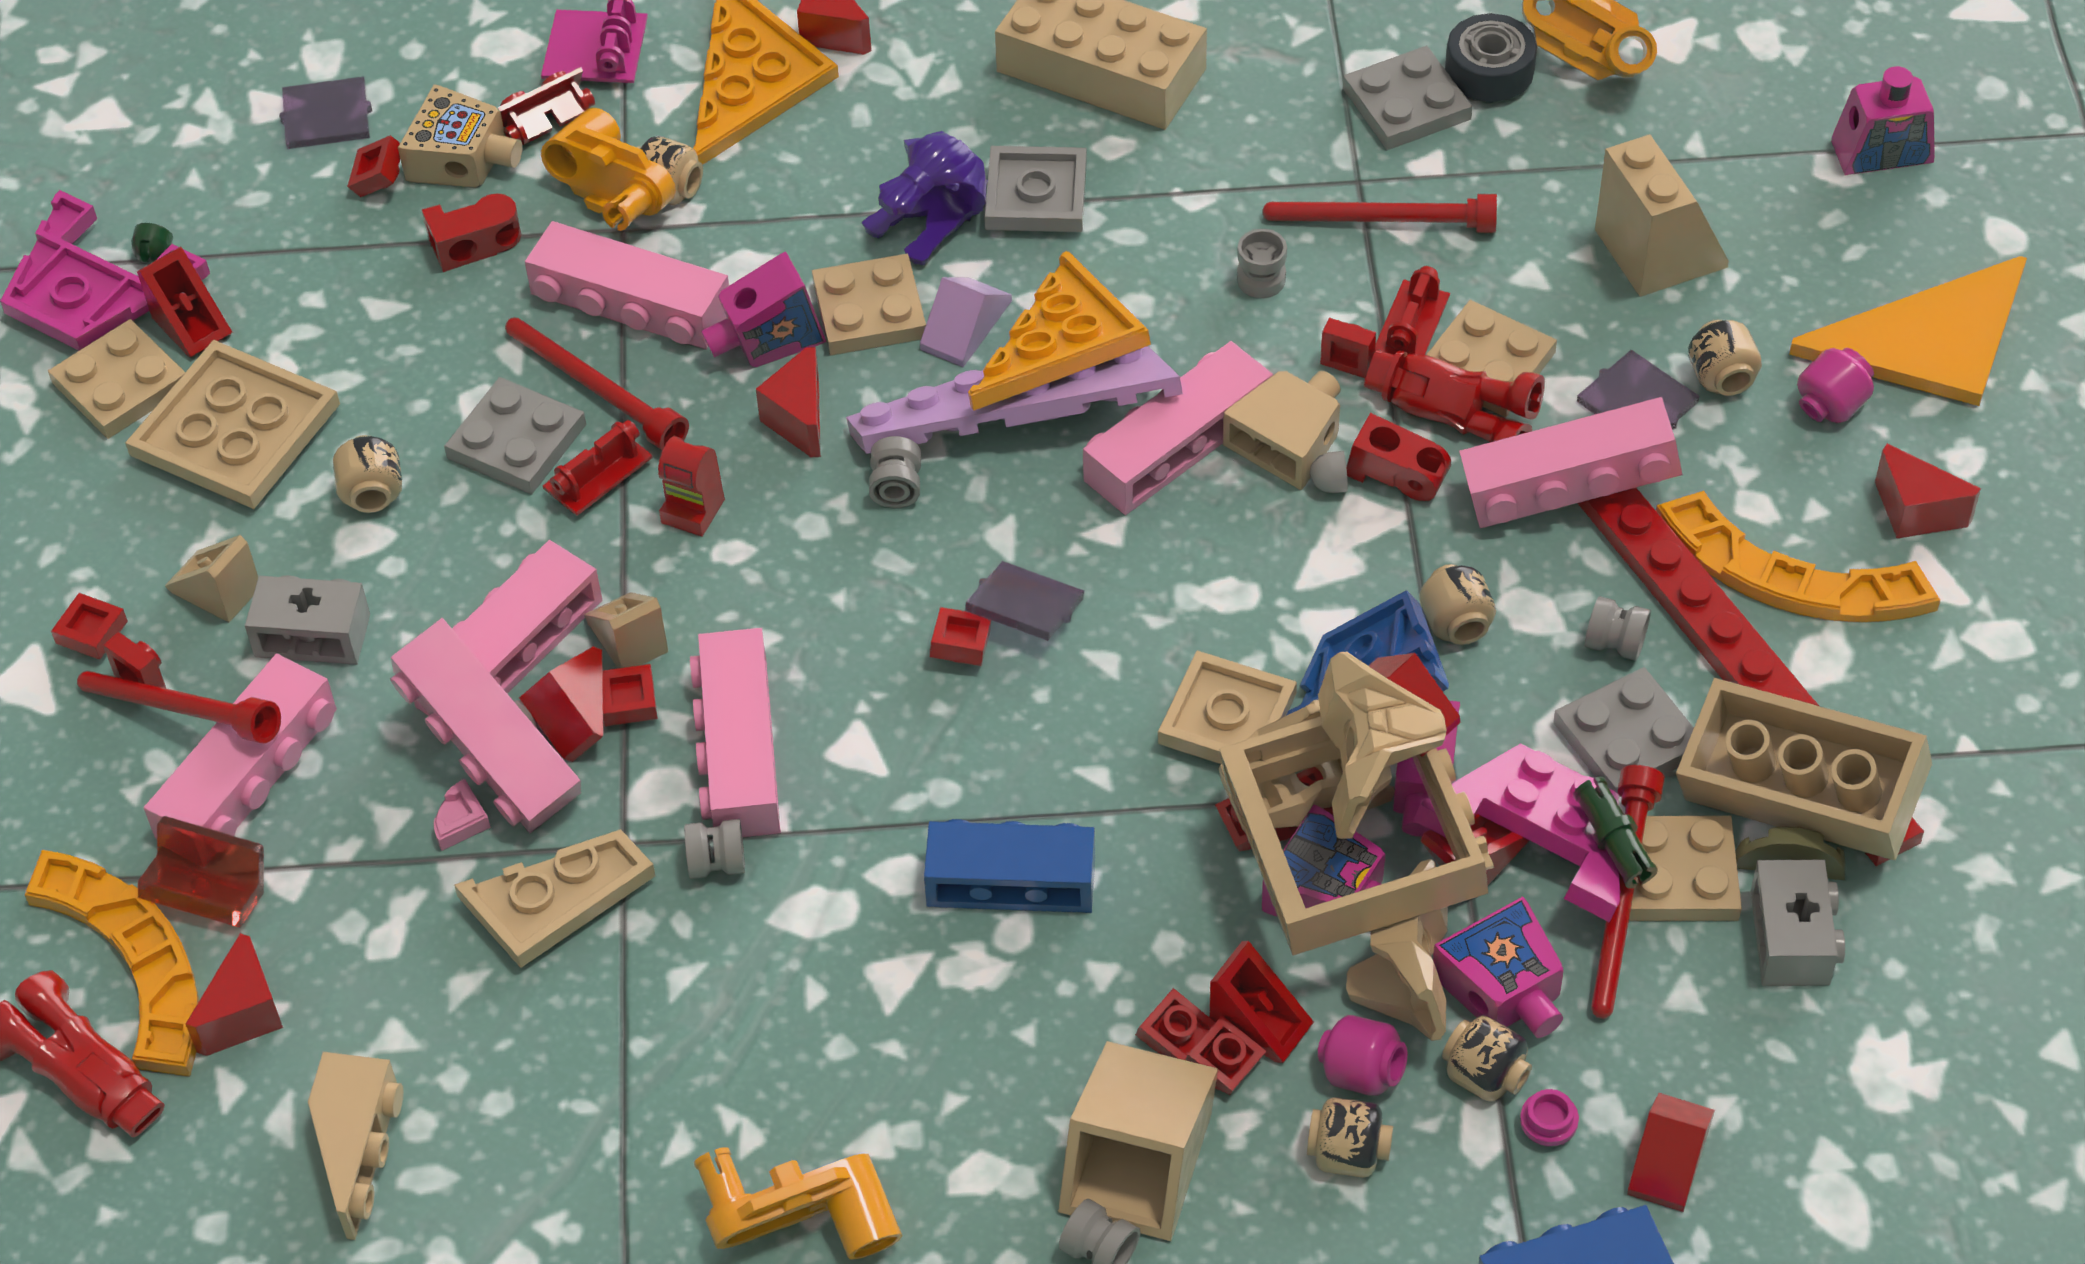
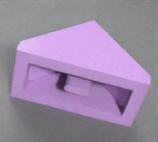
M942 277L920 341V350L964 367L1012 302V294L969 277Z

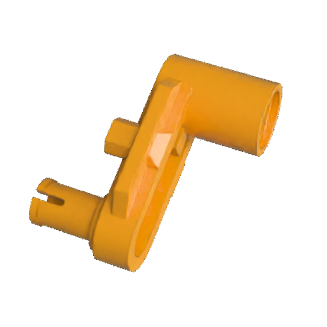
M1545 0L1522 1V14L1526 22L1534 28L1537 46L1597 81L1612 75L1623 78L1634 77L1647 70L1656 58L1657 43L1653 35L1645 28L1639 27L1637 13L1614 0H1548L1551 13L1546 16L1541 15L1536 9L1537 2ZM1632 38L1641 43L1643 57L1638 64H1628L1620 58L1618 48L1622 40Z
M590 108L580 114L542 146V162L546 170L554 178L568 184L575 195L585 198L584 202L588 209L599 214L602 213L605 222L611 228L617 225V230L622 231L641 214L655 215L668 205L675 197V183L664 167L648 160L643 150L620 141V128L609 113L599 108Z
M728 1147L714 1150L716 1155L714 1160L720 1174L716 1172L709 1152L694 1161V1165L699 1171L713 1206L705 1221L717 1249H725L743 1244L781 1228H786L827 1210L830 1212L845 1252L850 1260L878 1253L894 1245L903 1236L869 1154L853 1155L803 1175L797 1161H788L769 1171L774 1183L773 1186L754 1194L745 1193Z

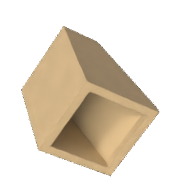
M1650 134L1605 149L1595 231L1640 297L1728 268L1729 260L1698 202Z
M1107 1041L1070 1118L1058 1212L1071 1216L1075 1209L1084 1200L1089 1198L1105 1207L1107 1216L1112 1218L1113 1222L1124 1219L1140 1228L1141 1234L1171 1241L1210 1121L1218 1068Z

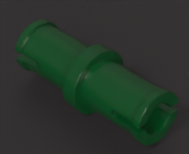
M1594 778L1595 789L1590 779L1585 781L1575 789L1573 797L1580 804L1595 830L1593 840L1601 850L1606 849L1627 888H1635L1637 886L1635 877L1638 878L1640 885L1650 881L1657 874L1658 868L1651 861L1635 833L1638 826L1633 817L1624 815L1607 786L1605 778Z

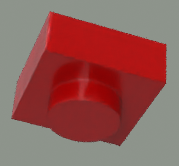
M389 135L359 148L347 187L358 196L363 197L394 184L400 171V154L398 150L400 142Z
M1329 317L1322 330L1320 364L1365 378L1375 353L1376 332L1356 324L1342 322Z
M78 593L53 627L51 633L55 644L100 660L105 654L103 644L117 632H121L128 620L123 608Z
M940 607L931 640L930 657L982 666L990 635L992 616Z
M117 632L103 644L115 677L166 688L159 666L162 664L161 659L148 644L143 641H139L136 644L120 632Z
M651 664L602 671L604 726L658 719Z

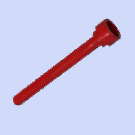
M1477 194V198H1467V203L1272 201L1263 206L1262 214L1269 221L1467 223V228H1476V233H1496L1497 194Z
M513 317L506 322L505 330L508 335L643 425L642 429L646 434L647 441L660 450H663L667 441L673 436L681 438L683 441L685 440L689 430V422L672 408H652L520 318Z
M84 671L77 678V685L84 692L232 726L240 738L262 744L268 743L275 738L281 726L280 708L275 702L250 697L237 704L91 671Z
M1628 765L1621 769L1617 793L1622 797L1621 804L1626 807L1624 815L1632 816L1638 826L1635 833L1642 844L1647 813L1653 810L1655 803L1661 800L1665 776L1659 770L1649 766ZM1620 873V902L1610 922L1606 921L1591 1003L1592 1013L1600 1019L1608 1018L1614 1010L1634 888H1627Z

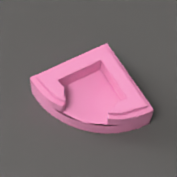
M465 779L453 785L444 795L445 800L434 819V830L441 851L491 828L487 814Z

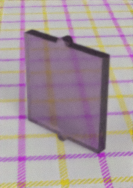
M364 76L282 87L284 112H281L279 117L281 124L285 125L287 149L370 138L368 114L372 112V105L367 100Z
M1630 350L1609 369H1601L1599 377L1577 395V402L1592 413L1599 414L1662 397L1673 430L1676 429L1678 420L1699 402L1700 396L1633 350Z
M1002 561L987 579L981 578L979 580L978 589L966 601L965 611L1049 641L1063 623L1071 622L1072 612L1084 599L1085 591Z

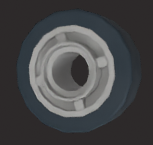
M1494 13L1473 15L1459 22L1450 32L1446 49L1445 70L1461 92L1473 100L1485 102L1509 100L1522 94L1532 83L1537 54V43L1534 34L1523 22L1508 15Z

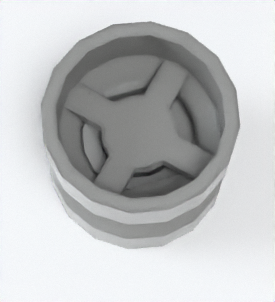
M1255 229L1245 233L1240 238L1237 247L1239 261L1237 268L1238 287L1251 297H1272L1284 288L1286 282V241L1279 233L1269 229Z
M890 436L878 440L871 448L870 464L873 472L869 477V496L874 502L889 508L910 506L920 496V477L917 473L921 468V449L914 441L900 436Z
M1599 596L1589 621L1585 647L1598 651L1605 648H1616L1621 657L1637 661L1646 637L1651 610L1634 606L1627 611L1622 607H1618L1615 600Z
M740 819L723 820L716 827H706L703 823L685 824V847L690 879L704 878L711 871L723 870L728 875L745 873ZM709 835H713L715 863L711 862Z
M1088 1198L1075 1209L1067 1221L1060 1236L1059 1249L1076 1259L1082 1257L1089 1260L1092 1259V1264H1127L1138 1244L1141 1234L1140 1228L1124 1219L1113 1222L1112 1218L1107 1216L1105 1207Z

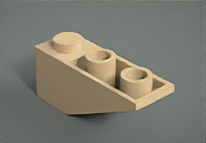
M323 1052L308 1104L337 1214L346 1238L355 1240L361 1219L367 1220L372 1212L374 1204L372 1180L376 1168H383L387 1160L389 1137L386 1132L390 1118H397L401 1111L403 1085L397 1083L390 1060Z

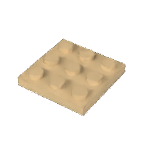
M213 340L125 444L129 456L255 509L338 408L340 401L337 391Z

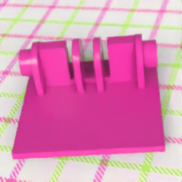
M608 0L607 12L556 9L541 79H546L559 71H565L567 74L581 67L583 70L581 81L634 83L648 13H636L632 0Z

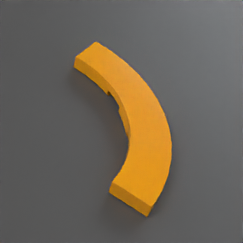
M1705 491L1671 500L1656 507L1658 514L1710 575L1728 587L1769 606L1803 616L1848 622L1891 621L1938 611L1940 598L1916 561L1883 568L1849 569V573L1815 569L1816 564L1798 560L1777 551H1773L1770 554L1745 539L1746 534L1732 524L1715 507Z
M42 850L25 892L28 904L68 915L101 934L115 947L132 972L139 992L140 1022L132 1061L139 1070L190 1077L197 1052L185 1023L198 1004L199 996L195 976L187 954L173 926L157 905L134 885H128L119 878L108 874L105 868L68 854Z

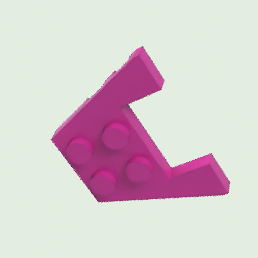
M59 190L51 201L53 210L48 220H42L35 232L37 241L30 255H24L0 302L6 315L80 351L129 319L133 321L147 313L149 308L137 275L73 245L97 220L93 205ZM171 244L159 258L175 250L178 246ZM184 250L201 280L205 279L210 274L207 261Z
M1520 743L1452 783L1456 794L1466 793L1474 817L1476 814H1479L1580 866L1564 899L1610 922L1620 902L1619 871L1606 849L1601 850L1593 840L1595 830L1580 804L1573 797L1575 789L1589 779L1595 789L1594 778L1583 776L1554 761L1549 755L1535 751ZM1610 789L1611 793L1613 794L1614 798L1619 804L1618 793ZM1428 797L1421 802L1413 821L1446 838Z

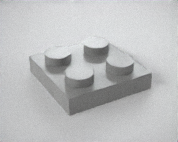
M1427 45L1343 75V90L1386 150L1471 120L1472 105Z
M991 146L986 195L987 204L985 207V230L1082 232L1087 148Z
M499 377L444 445L446 456L449 460L532 495L586 426L585 415L581 410Z
M1645 667L1555 710L1553 720L1554 725L1594 776L1605 778L1609 789L1615 792L1618 789L1621 769L1625 766L1645 765L1659 770L1663 775L1677 769L1694 729Z

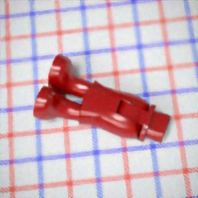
M1378 349L1373 354L1364 387L1382 393L1381 397L1384 401L1392 402L1409 414L1447 424L1463 435L1469 432L1488 442H1494L1528 433L1533 429L1527 423L1481 411L1484 401L1504 408L1518 416L1533 420L1538 416L1541 409L1545 378L1543 375L1534 372H1523L1513 382L1502 381L1488 377L1486 371H1468L1432 356L1408 354L1400 350L1394 355Z
M53 970L41 971L28 977L20 983L15 991V1000L20 1010L28 1017L45 1023L55 1031L49 1038L46 1039L33 1027L26 1017L9 1001L3 1000L0 1002V1061L13 1056L15 1053L21 1055L32 1064L33 1072L51 1080L86 1114L102 1120L109 1128L121 1127L131 1137L140 1135L161 1115L165 1104L152 1094L151 1081L142 1076L137 1066L129 1057L103 1039L93 1029L86 1016L75 1013L67 1003L69 1000V986Z

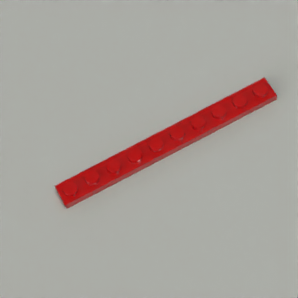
M1637 487L1577 503L1722 680L1819 706ZM1913 817L1898 855L1921 844L1924 830ZM1865 852L1875 866L1890 860Z

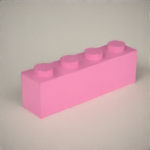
M551 221L525 260L532 295L538 296L547 302H557L582 310L591 316H601L626 324L635 330H645L668 337L680 344H690L707 350L708 345L701 331L727 318L718 296L721 290L729 286L728 275L558 222Z
M1232 341L1215 353L1210 352L1198 362L1197 366L1180 377L1183 394L1165 397L1164 390L1162 389L1160 393L1142 406L1132 408L1123 420L1105 433L1095 435L1087 443L1086 447L1083 448L1084 482L1126 516L1223 444L1224 412L1272 377L1273 373Z
M1662 397L1459 451L1480 529L1683 475L1676 440Z
M548 540L536 553L528 555L522 561L518 570L500 587L491 590L484 599L483 604L465 621H460L452 629L508 694L585 618L584 614L592 611L603 601L597 569L553 541ZM415 700V707L429 716L422 705Z
M443 618L391 656L395 675L390 680L395 689L409 704L417 700L429 714L424 719L425 723L442 744L445 745L450 740L464 755L459 759L462 768L477 785H481L486 781L498 795V798L493 802L510 825L514 827L520 822L531 833L581 794V780Z
M762 628L698 634L700 655L690 656V668L693 688L702 687L703 695L701 699H693L696 731L705 730L706 742L696 743L699 775L708 774L709 780L708 787H699L702 820L712 819L713 827H716L723 820L740 819L743 837L779 834L781 829L767 661Z
M277 653L233 703L237 704L250 697L275 702L281 711V726L275 738L265 744L244 740L239 737L231 725L217 722L143 807L156 839L206 865L219 849L229 845L239 825L252 810L259 808L265 802L270 788L285 771L292 769L297 764L302 750L318 732H322L329 726L334 712L337 710L327 678Z

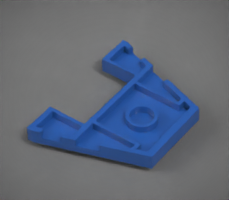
M1406 590L1323 634L1300 684V687L1306 692L1302 703L1289 710L1286 716L1304 708L1313 700L1319 699L1318 693L1330 659L1339 652H1348L1368 666L1380 657L1416 653L1441 690H1447L1449 682L1420 603Z

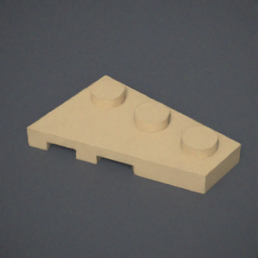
M620 829L557 850L555 858L525 868L521 862L503 868L504 875L475 884L472 878L454 884L457 897L517 965L522 968L654 878L655 870L653 863Z

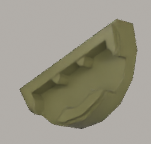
M1774 827L1769 829L1768 837L1755 839L1752 842L1747 837L1740 842L1735 850L1737 869L1755 871L1757 860H1825L1827 878L1845 881L1846 863L1844 851L1839 847L1835 849L1824 843V835L1816 831L1799 827Z

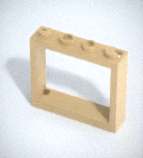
M1321 716L1219 748L1225 781L1292 955L1488 894L1486 870L1494 868V865L1488 853L1485 837L1475 838L1470 828V825L1475 824V820L1466 793L1456 794L1451 784L1452 781L1456 780V775L1446 748L1438 751L1434 748L1423 757L1416 755L1412 758L1456 861L1306 909L1257 784L1341 758L1340 750L1335 747L1323 729Z

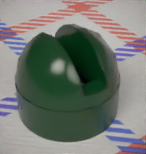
M154 223L137 224L131 240L132 252L142 263H146L149 258L151 262H154L172 244L173 234L165 227Z

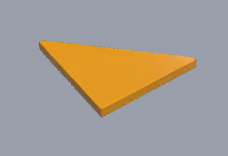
M716 0V3H714L710 47L707 51L703 95L700 99L696 143L693 147L697 153L698 162L702 163V165L839 77L838 65L758 0Z
M1065 251L1059 257L1060 265L1055 273L1050 272L1034 294L1035 302L1030 310L1025 309L1009 331L1010 339L1005 347H999L983 369L984 378L979 385H973L968 391L970 406L975 411L1151 345L1149 330L1069 251Z
M2018 256L1794 337L1789 355L1814 361L1826 349L1836 348L1843 350L1844 348H1850L1858 352L1870 364L1874 372L1873 378L1980 406L2027 258Z

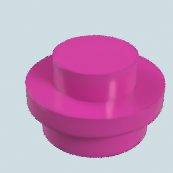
M1554 1089L1541 1090L1529 1097L1522 1106L1520 1115L1522 1130L1529 1139L1543 1146L1562 1145L1568 1142L1577 1131L1579 1122L1578 1110L1571 1099L1561 1091Z

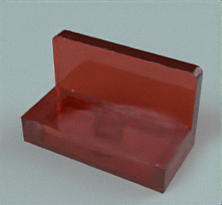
M163 816L157 824V855L138 880V898L241 928L264 894V847L260 843Z

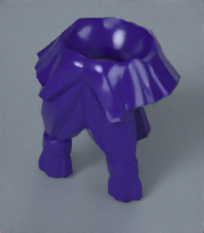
M943 131L927 134L922 138L904 140L909 166L900 176L879 185L880 194L878 201L882 208L861 222L866 233L872 237L881 238L887 233L890 226L896 225L903 218L927 215L926 230L915 241L904 248L905 254L908 253L910 261L914 264L924 265L929 260L932 251L942 243L944 238L957 231L965 220L970 221L972 215L983 211V205L987 204L986 186L988 180H986L984 162L961 140Z

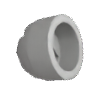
M1344 451L1325 453L1317 457L1312 463L1310 476L1314 485L1321 491L1326 493L1347 492L1348 482Z

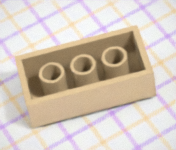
M1017 0L995 30L997 72L1166 130L1206 70L1207 28L1125 0Z
M1714 678L1676 775L1686 801L1776 827H1799L1816 831L1824 835L1825 841L1896 861L1932 766V759L1926 735Z

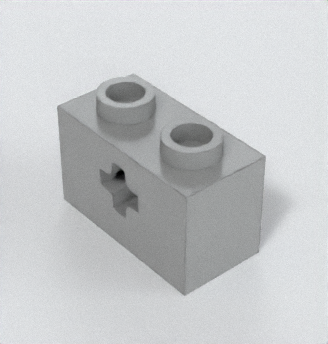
M290 575L281 577L259 576L246 619L245 629L255 657L273 658L277 653L289 660L357 665L370 618V611L362 583L350 582L344 579H334L331 581L301 579Z
M1757 860L1751 887V898L1762 986L1830 985L1836 963L1844 962L1845 938L1842 929H1834L1833 915H1837L1839 905L1838 887L1836 882H1828L1825 860Z

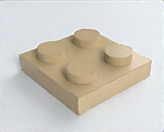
M908 253L812 270L813 285L830 356L921 340L926 322Z
M1469 300L1427 355L1468 371H1486L1487 376L1490 378L1513 382L1523 372L1540 374L1556 353L1557 339L1475 301ZM1484 401V408L1503 417L1509 415L1510 411Z
M129 319L49 369L48 373L52 384L109 439L153 411L184 375L185 371Z
M1197 650L1158 730V744L1222 764L1219 748L1247 740L1257 729L1286 716L1296 696L1297 682Z
M1647 816L1642 845L1651 861L1657 866L1658 872L1650 881L1643 885H1640L1636 877L1637 886L1634 888L1629 921H1739L1742 907L1732 817Z

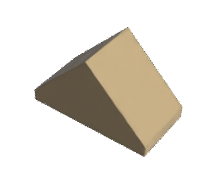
M241 535L197 550L165 587L174 595L230 623L253 597L258 581V574L248 542Z
M630 592L584 614L588 625L617 668L643 665L668 652L661 607L655 597Z

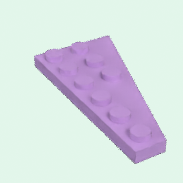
M1147 346L975 411L970 406L968 391L973 385H979L984 378L983 370L965 371L957 375L953 381L935 387L923 386L910 391L906 397L889 403L877 402L869 404L862 408L860 413L848 416L846 419L850 435L861 449L868 454L871 453L874 443L890 436L908 438L917 444L926 443L932 438V432L941 430L959 431V435L964 436L979 433L978 423L1004 419L1006 427L1085 413L1091 406L1090 402L1100 400L1117 401L1118 406L1137 403V393L1163 389L1165 397L1181 395L1183 392L1180 376Z

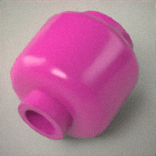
M1830 348L1824 350L1798 377L1797 387L1802 396L1799 400L1801 408L1809 417L1817 422H1822L1824 419L1834 423L1846 422L1872 396L1874 391L1871 379L1874 376L1873 369L1866 359L1853 349L1844 348L1839 350Z
M1346 1015L1337 1021L1332 1030L1328 1029L1323 1033L1318 1045V1059L1323 1063L1325 1076L1331 1085L1370 1096H1379L1388 1090L1390 1086H1396L1402 1079L1406 1069L1407 1046L1404 1042H1401L1399 1033L1391 1024L1359 1016Z

